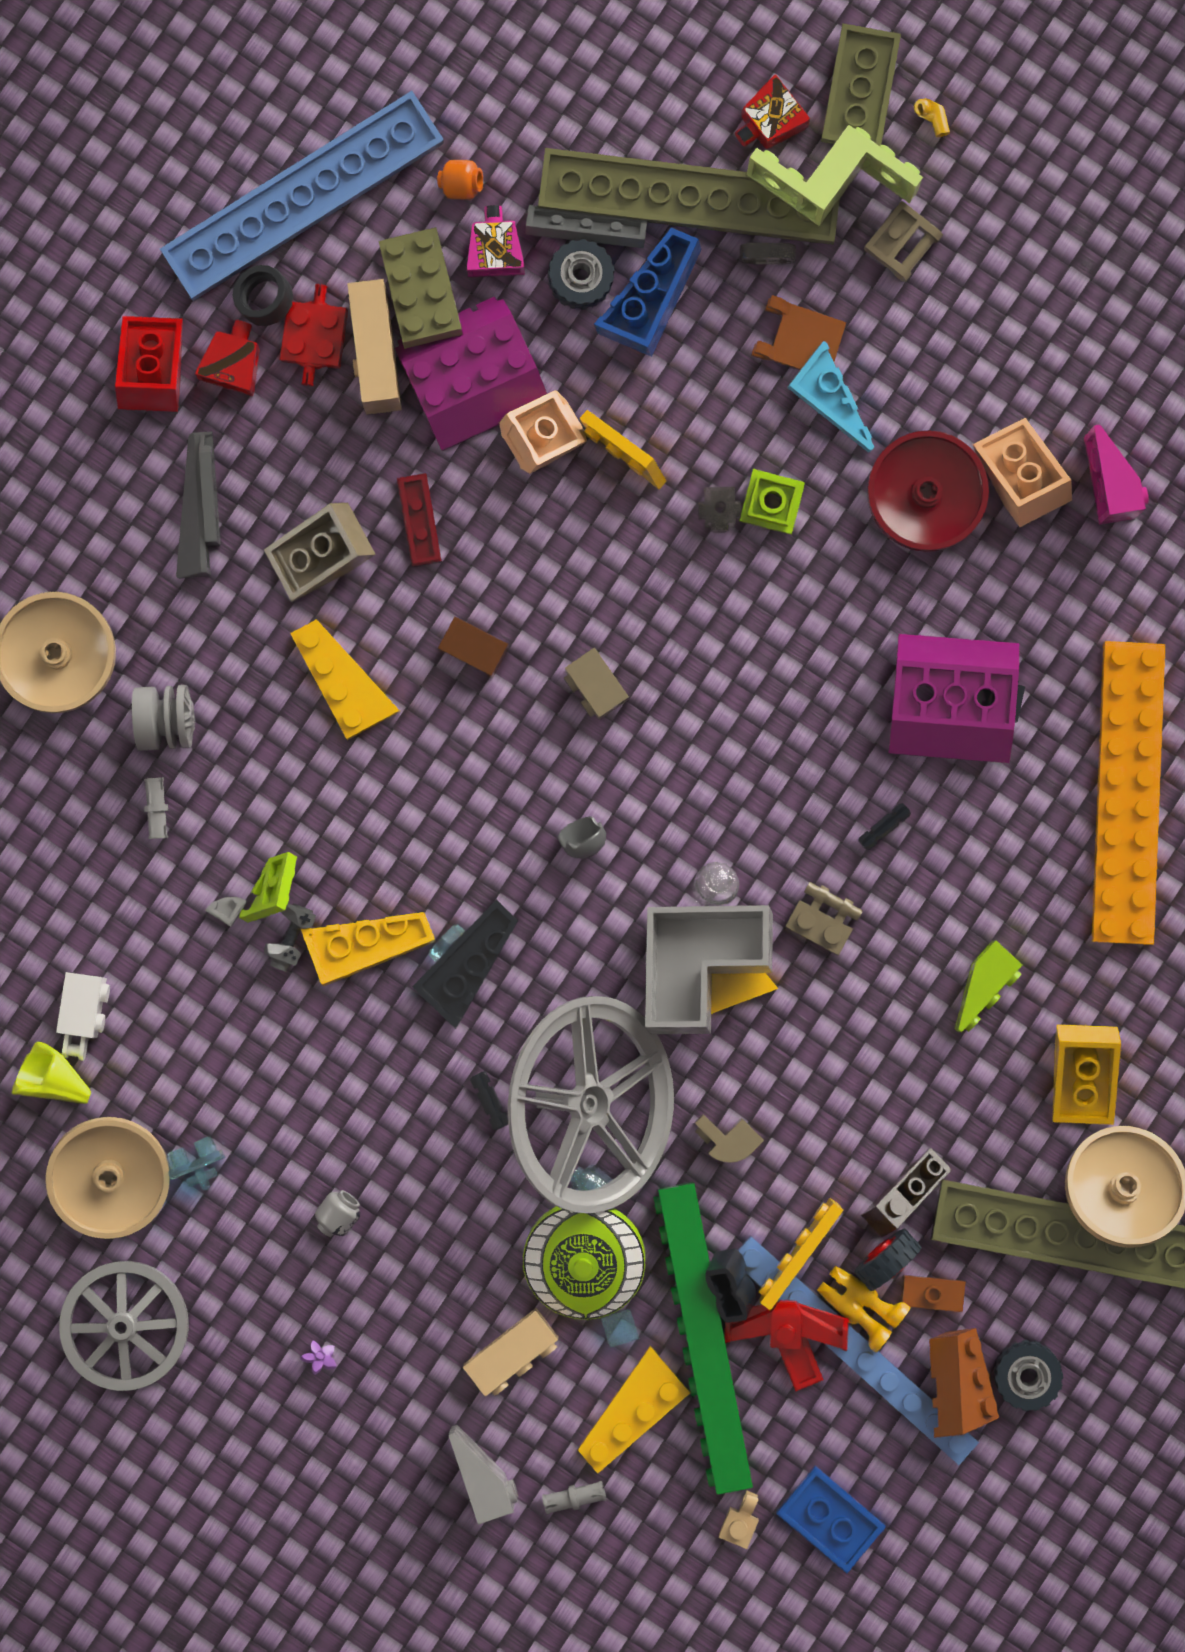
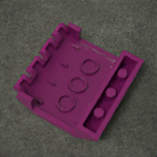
M494 296L477 304V311L473 312L471 308L459 312L458 316L463 335L405 349L403 341L400 339L397 341L399 346L394 348L425 412L441 451L499 426V422L507 413L547 394L536 364L511 311L503 299L497 301Z

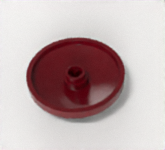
M931 430L909 433L889 444L874 463L867 486L869 508L882 532L895 543L905 548L923 552L944 550L968 537L981 521L989 496L987 474L977 454L966 443L955 436Z

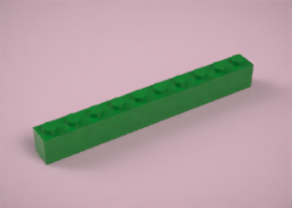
M690 1182L659 1188V1196H654L653 1198L656 1214H663L665 1226L659 1227L662 1245H669L671 1256L665 1257L668 1275L674 1274L676 1286L671 1287L674 1305L680 1304L682 1316L676 1318L679 1334L686 1335L688 1347L682 1348L685 1365H692L694 1377L688 1378L691 1396H698L700 1406L694 1408L697 1427H704L705 1438H700L703 1457L709 1456L711 1468L705 1469L709 1487L715 1486L717 1495L753 1488L720 1314L716 1307V1296L710 1291L706 1283L705 1275L710 1261L695 1184Z

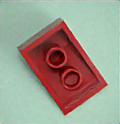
M122 316L115 382L118 409L178 412L183 319Z

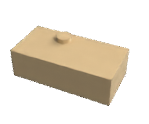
M384 279L347 283L357 358L353 359L354 375L359 377L361 399L366 415L402 410L388 293Z

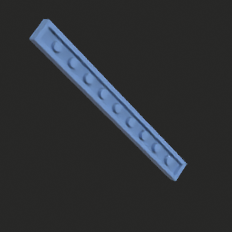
M752 1236L738 1249L745 1260L746 1273L762 1287L768 1278L774 1279L779 1271L777 1268L779 1261ZM796 1276L778 1299V1301L795 1300L800 1304L838 1315ZM850 1325L847 1351L825 1344L958 1465L962 1463L979 1443L969 1432L964 1435L934 1438V1428L938 1427V1408H933L932 1399L879 1351L876 1353L871 1350L868 1341Z

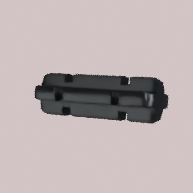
M898 804L892 809L893 812L891 814H886L870 828V832L866 831L859 837L858 841L864 849L870 850L873 848L878 840L881 841L898 827L900 821L904 822L911 816V812L905 804Z
M483 1071L472 1076L470 1081L474 1089L477 1088L479 1091L476 1094L486 1115L490 1114L491 1116L489 1121L492 1128L498 1130L507 1126L508 1117L505 1112H501L502 1104L494 1087H490L488 1084L491 1081L487 1073Z

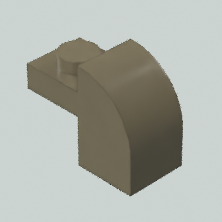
M704 1114L694 1122L698 1126L695 1132L707 1144L711 1140L715 1143L707 1153L722 1162L741 1161L748 1157L764 1141L742 1118L725 1134Z

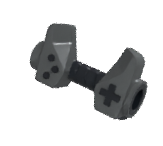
M295 903L293 905L288 904L286 910L280 912L290 921L282 944L266 943L264 947V953L271 957L270 966L287 972L288 967L291 965L295 966L300 957V952L294 948V944L301 928H311L316 918V915L312 914V910Z

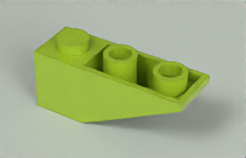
M996 940L991 941L971 963L955 1025L957 1032H962L964 1029L969 1032L981 1019L977 1015L984 1007L990 1009L1000 999L1001 996L998 992L1006 984L1010 987L1021 976L1018 970L1023 964Z

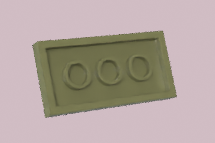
M842 24L821 142L835 144L847 126L850 125L854 129L856 127L863 129L870 135L871 141L878 146L881 145L901 34Z
M437 228L378 241L404 349L463 335Z

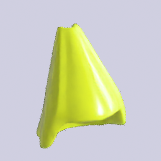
M36 1042L30 1053L26 1055L18 1071L11 1094L87 1104L91 1091L69 1062L57 1050L45 1043Z

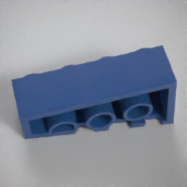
M670 228L647 257L644 265L638 272L636 271L633 274L628 285L620 295L617 294L610 303L608 310L594 323L597 333L652 357L702 250L699 239Z

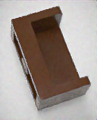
M455 616L438 647L439 652L447 653L486 673L492 679L509 649L508 643Z

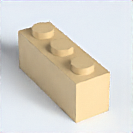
M535 1308L465 1362L463 1369L485 1397L489 1393L496 1396L509 1385L506 1380L516 1373L520 1377L532 1368L533 1365L530 1361L539 1354L544 1358L557 1348L555 1342L558 1340V1335L538 1309Z

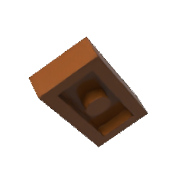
M904 1275L901 1302L915 1308L963 1312L966 1282L963 1280Z

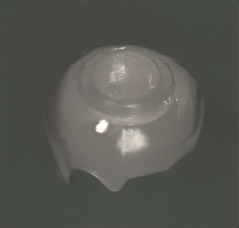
M711 862L698 871L692 890L697 903L701 906H730L738 894L740 882L736 871L726 863Z

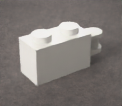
M66 972L56 1033L65 1034L62 1048V1056L64 1058L75 1056L79 1060L84 1061L88 1039L97 1038L98 1032H103L105 1015L101 1014L103 1002L107 1003L110 993V985L106 984L107 978ZM72 1035L81 1036L80 1045L71 1044Z

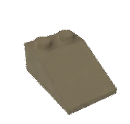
M348 503L328 504L264 549L291 601H296L345 575L376 555Z

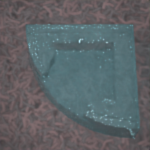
M454 924L432 947L428 955L436 962L465 930L458 924Z

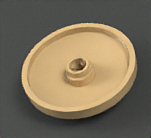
M63 592L36 594L15 605L0 623V681L7 692L25 706L46 713L73 711L95 699L110 680L116 659L114 636L103 615L84 599Z
M116 1117L91 1119L69 1130L54 1147L46 1171L47 1194L58 1216L74 1230L84 1235L104 1239L124 1237L139 1231L149 1224L163 1207L170 1182L168 1159L158 1140L139 1124Z
M1131 1126L1109 1127L1089 1136L1074 1152L1065 1175L1066 1197L1075 1218L1094 1237L1119 1247L1134 1248L1147 1246L1165 1237L1177 1225L1184 1214L1185 1169L1174 1150L1155 1134Z

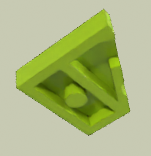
M286 852L268 859L262 870L261 877L251 893L257 896L249 910H241L240 919L249 923L286 910L292 879L295 875L297 856Z

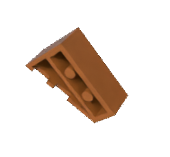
M976 1328L948 1331L929 1339L931 1378L936 1379L937 1398H932L933 1408H938V1427L934 1428V1438L964 1435L998 1419L997 1404L992 1392L989 1373L986 1369L981 1342Z

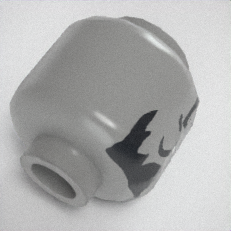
M343 1190L339 1193H329L315 1211V1217L319 1222L317 1225L318 1229L329 1237H332L333 1234L336 1236L347 1235L360 1218V1210L358 1208L360 1204L357 1199Z

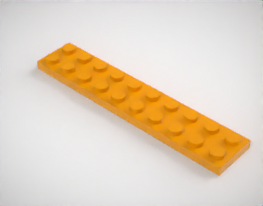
M1103 642L1091 942L1154 945L1165 644Z

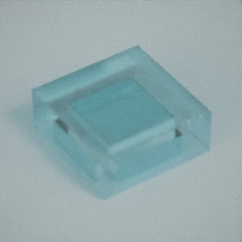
M630 1308L601 1318L610 1348L639 1339Z

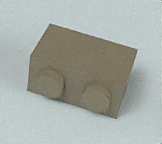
M595 647L565 667L567 676L564 677V680L573 693L578 690L585 699L580 703L590 717L596 715L598 720H600L629 700V696Z

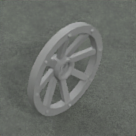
M134 1261L107 1263L84 1275L68 1293L59 1320L61 1344L67 1359L74 1369L91 1383L116 1391L140 1389L151 1385L166 1375L182 1355L189 1331L186 1304L176 1285L156 1268ZM113 1273H117V1313L89 1287L97 1279ZM127 1273L142 1275L156 1283L131 1311H127ZM164 1290L173 1305L176 1318L138 1321L137 1317ZM81 1295L108 1320L107 1323L72 1324L73 1312ZM119 1322L126 1324V1332L118 1330L117 1324ZM177 1328L174 1344L167 1357L137 1333L142 1330ZM72 1333H108V1336L85 1361L76 1348ZM130 1340L158 1363L159 1366L148 1374L131 1378L128 1341ZM115 1342H118L121 1379L106 1376L93 1369L94 1365Z

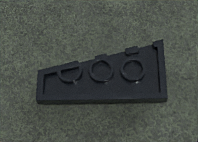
M496 899L412 986L455 1029L465 1015L518 920Z

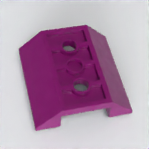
M898 634L888 754L1009 764L1014 736L1018 691L1019 643ZM921 685H928L933 689L934 696L929 701H921L916 695L917 688ZM981 690H989L993 693L995 700L992 705L982 706L978 702L977 695Z

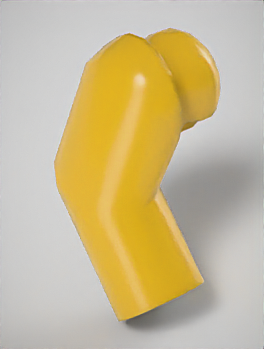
M927 98L917 100L914 104V111L919 117L933 124L935 136L944 137L949 135L950 130L943 106Z

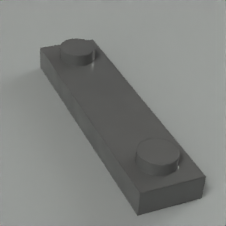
M529 205L525 235L576 241L586 239L588 242L593 241L602 244L644 248L647 220L539 208L538 206Z

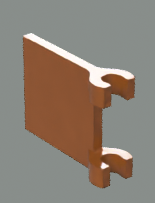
M774 295L768 299L765 311L782 315L773 346L757 341L754 344L751 356L801 370L818 346L825 341L830 348L828 351L833 362L835 361L846 322L791 304Z

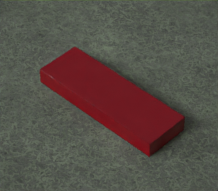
M423 473L397 478L412 567L442 563L427 474Z

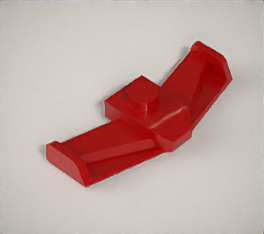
M779 1300L771 1310L763 1305L753 1306L747 1320L725 1322V1343L771 1335L770 1348L801 1350L802 1337L847 1351L849 1319L800 1304L795 1300Z

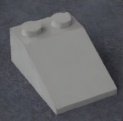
M458 1425L452 1426L448 1436L478 1525L513 1513L515 1503L518 1502L517 1497H519L514 1480L508 1481L506 1473Z

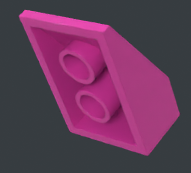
M1094 425L1085 435L1084 440L1099 525L1135 519L1146 509L1145 505L1149 503L1147 489L1142 487L1141 479L1102 426Z

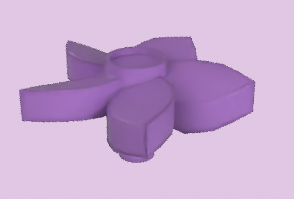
M313 1340L311 1343L312 1353H306L300 1357L302 1361L312 1363L314 1375L321 1371L322 1366L328 1370L336 1369L335 1360L332 1358L335 1348L333 1345H328L321 1349L320 1345Z

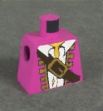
M490 205L484 207L485 222H474L472 224L467 262L468 277L525 275L524 261L515 221H503L502 206Z

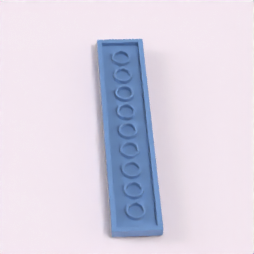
M410 91L166 244L160 250L194 301L444 144V139L413 91Z

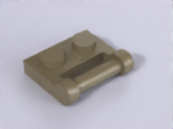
M901 201L866 244L864 250L891 270L898 279L906 282L912 275L911 270L931 245L938 243L943 234L933 224ZM918 229L924 233L923 238L901 264L895 257Z

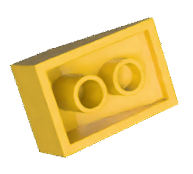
M1056 1025L1053 1122L1114 1125L1121 1052L1118 1027Z

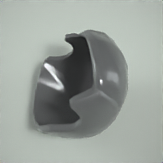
M592 816L578 819L564 827L558 835V840L567 855L580 859L590 858L596 855L605 845L606 831L601 822L597 823Z

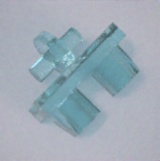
M210 1136L194 1142L200 1157L197 1160L190 1162L184 1147L167 1154L171 1167L168 1174L171 1180L195 1171L196 1175L186 1179L188 1186L192 1187L200 1184L203 1191L210 1189L208 1179L216 1177L218 1174L215 1167L204 1171L203 1167L226 1158L223 1150L217 1149Z

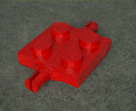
M315 284L313 301L306 303L292 302V307L285 318L280 353L281 362L298 364L304 368L301 385H309L310 387L314 386L315 369L324 367L340 369L348 309L346 307L330 306L325 303L328 286L323 284L321 286L320 284Z

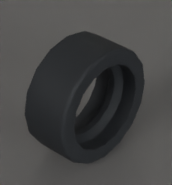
M257 265L247 269L234 284L232 296L235 307L249 322L257 326H269L278 323L287 315L292 307V286L277 269L269 265ZM262 282H275L278 286V292L273 303L265 309L259 311L252 310L248 305L249 295L252 290Z

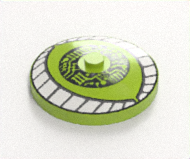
M556 1206L541 1216L528 1234L523 1253L525 1278L534 1295L552 1311L574 1319H597L620 1310L637 1293L645 1272L646 1256L642 1238L634 1224L615 1208L598 1213H578Z

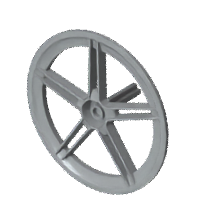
M601 996L580 997L560 1005L543 1018L529 1035L520 1051L511 1078L508 1096V1125L512 1147L522 1172L533 1188L547 1201L571 1212L598 1213L612 1209L627 1201L650 1178L665 1150L674 1110L673 1078L668 1057L657 1034H650L645 1028V1018L634 1008L617 999ZM591 1018L603 1019L619 1027L630 1037L641 1055L600 1083ZM571 1023L576 1079L575 1088L573 1090L528 1084L531 1070L545 1044L560 1029ZM645 1064L643 1068L611 1090L610 1086ZM648 1075L650 1088L649 1118L645 1135L637 1151L611 1115L610 1104ZM526 1090L535 1091L536 1097H525ZM525 1103L537 1105V1108L567 1111L571 1115L569 1126L550 1175L540 1165L532 1150L526 1129ZM606 1125H607L608 1128L611 1130V1132L613 1133V1135L616 1137V1139L618 1140V1142L621 1144V1146L623 1147V1149L626 1151V1153L628 1154V1156L624 1153V1151L621 1149V1147L617 1144V1142L613 1139V1137H612V1136L609 1134V1132L606 1130V1128H605ZM593 1128L625 1170L611 1182L595 1189L579 1191L567 1188Z

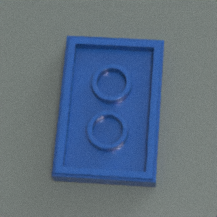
M814 1465L776 1511L779 1517L846 1574L886 1527L883 1522L816 1465Z

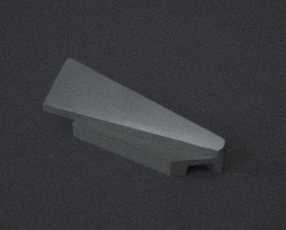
M212 431L191 433L188 437L176 577L179 579L211 576L209 547L221 546Z

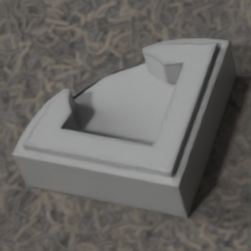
M224 897L211 903L205 911L232 927L248 901L238 897Z

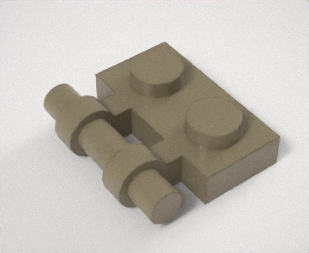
M809 882L804 893L814 897L811 905L799 900L785 927L839 956L853 930L851 927L843 924L845 917L849 916L858 921L863 910L854 906L853 901L847 898L843 900L830 893L829 888L823 885L819 887ZM822 903L838 910L834 918L819 911Z

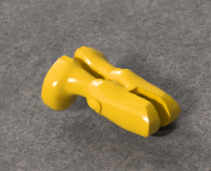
M835 1265L829 1275L836 1279L840 1286L843 1285L847 1288L845 1293L840 1295L837 1289L830 1287L825 1282H822L817 1291L843 1317L848 1318L849 1323L854 1325L858 1323L865 1329L869 1336L868 1345L871 1350L877 1353L888 1340L892 1331L874 1320L866 1313L863 1307L872 1309L894 1329L907 1315L910 1307L904 1302L893 1305L878 1298L876 1290L870 1291L861 1280Z

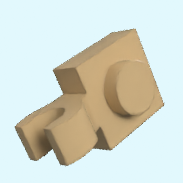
M746 1490L739 1510L732 1507L729 1508L719 1532V1538L745 1549L748 1548L759 1521L758 1518L751 1515L758 1502L757 1494Z

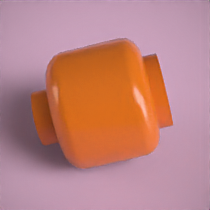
M449 160L445 163L443 170L438 172L437 184L439 189H443L445 196L449 199L471 200L478 192L482 191L483 172L474 161Z

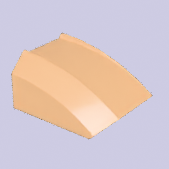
M557 390L507 413L499 422L502 438L505 439L520 468L529 474L587 442L586 435L583 432L584 429L567 400Z

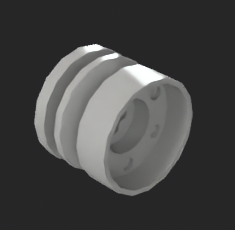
M178 685L176 699L173 687L166 686L163 700L159 699L155 687L134 688L132 694V724L137 750H159L162 736H166L170 749H176L178 735L181 747L191 748L193 732L195 730V713L187 685Z

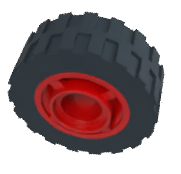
M903 1228L874 1248L854 1272L870 1291H874L902 1271L920 1252L922 1247L907 1229Z

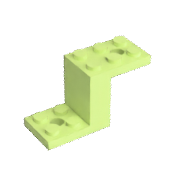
M850 125L847 126L807 182L803 181L804 177L793 168L786 169L779 164V159L773 153L767 150L762 152L758 148L755 149L749 158L746 174L818 226L821 225L860 170L866 172L909 204L917 194L923 179L919 175L920 171L909 162L902 163L895 158V153L885 145L878 146L870 140L871 137L866 131L859 127L854 129Z

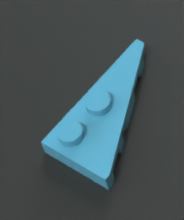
M823 341L787 388L869 453L875 447L871 440L872 436L857 412L858 407L848 386L842 380L843 376L839 367L836 368L828 351L830 349L828 344Z

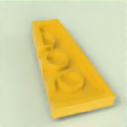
M317 619L290 633L347 740L400 712Z
M424 912L385 917V919L362 920L342 925L334 924L320 928L301 929L322 986L436 942Z
M829 1198L826 1204L823 1203L813 1216L814 1221L808 1229L805 1228L796 1239L795 1243L797 1245L792 1253H786L777 1265L779 1271L774 1279L768 1278L758 1292L762 1295L759 1299L760 1303L769 1310L772 1309L843 1212L841 1206L833 1199Z
M651 1345L578 1448L580 1454L597 1474L690 1394V1391Z

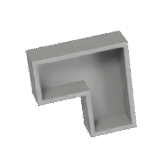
M769 905L647 907L645 1028L650 1034H711L712 974L772 973L773 913Z

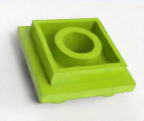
M753 469L739 522L792 535L805 482ZM768 494L778 495L781 499V505L775 509L768 508L764 503L765 496Z

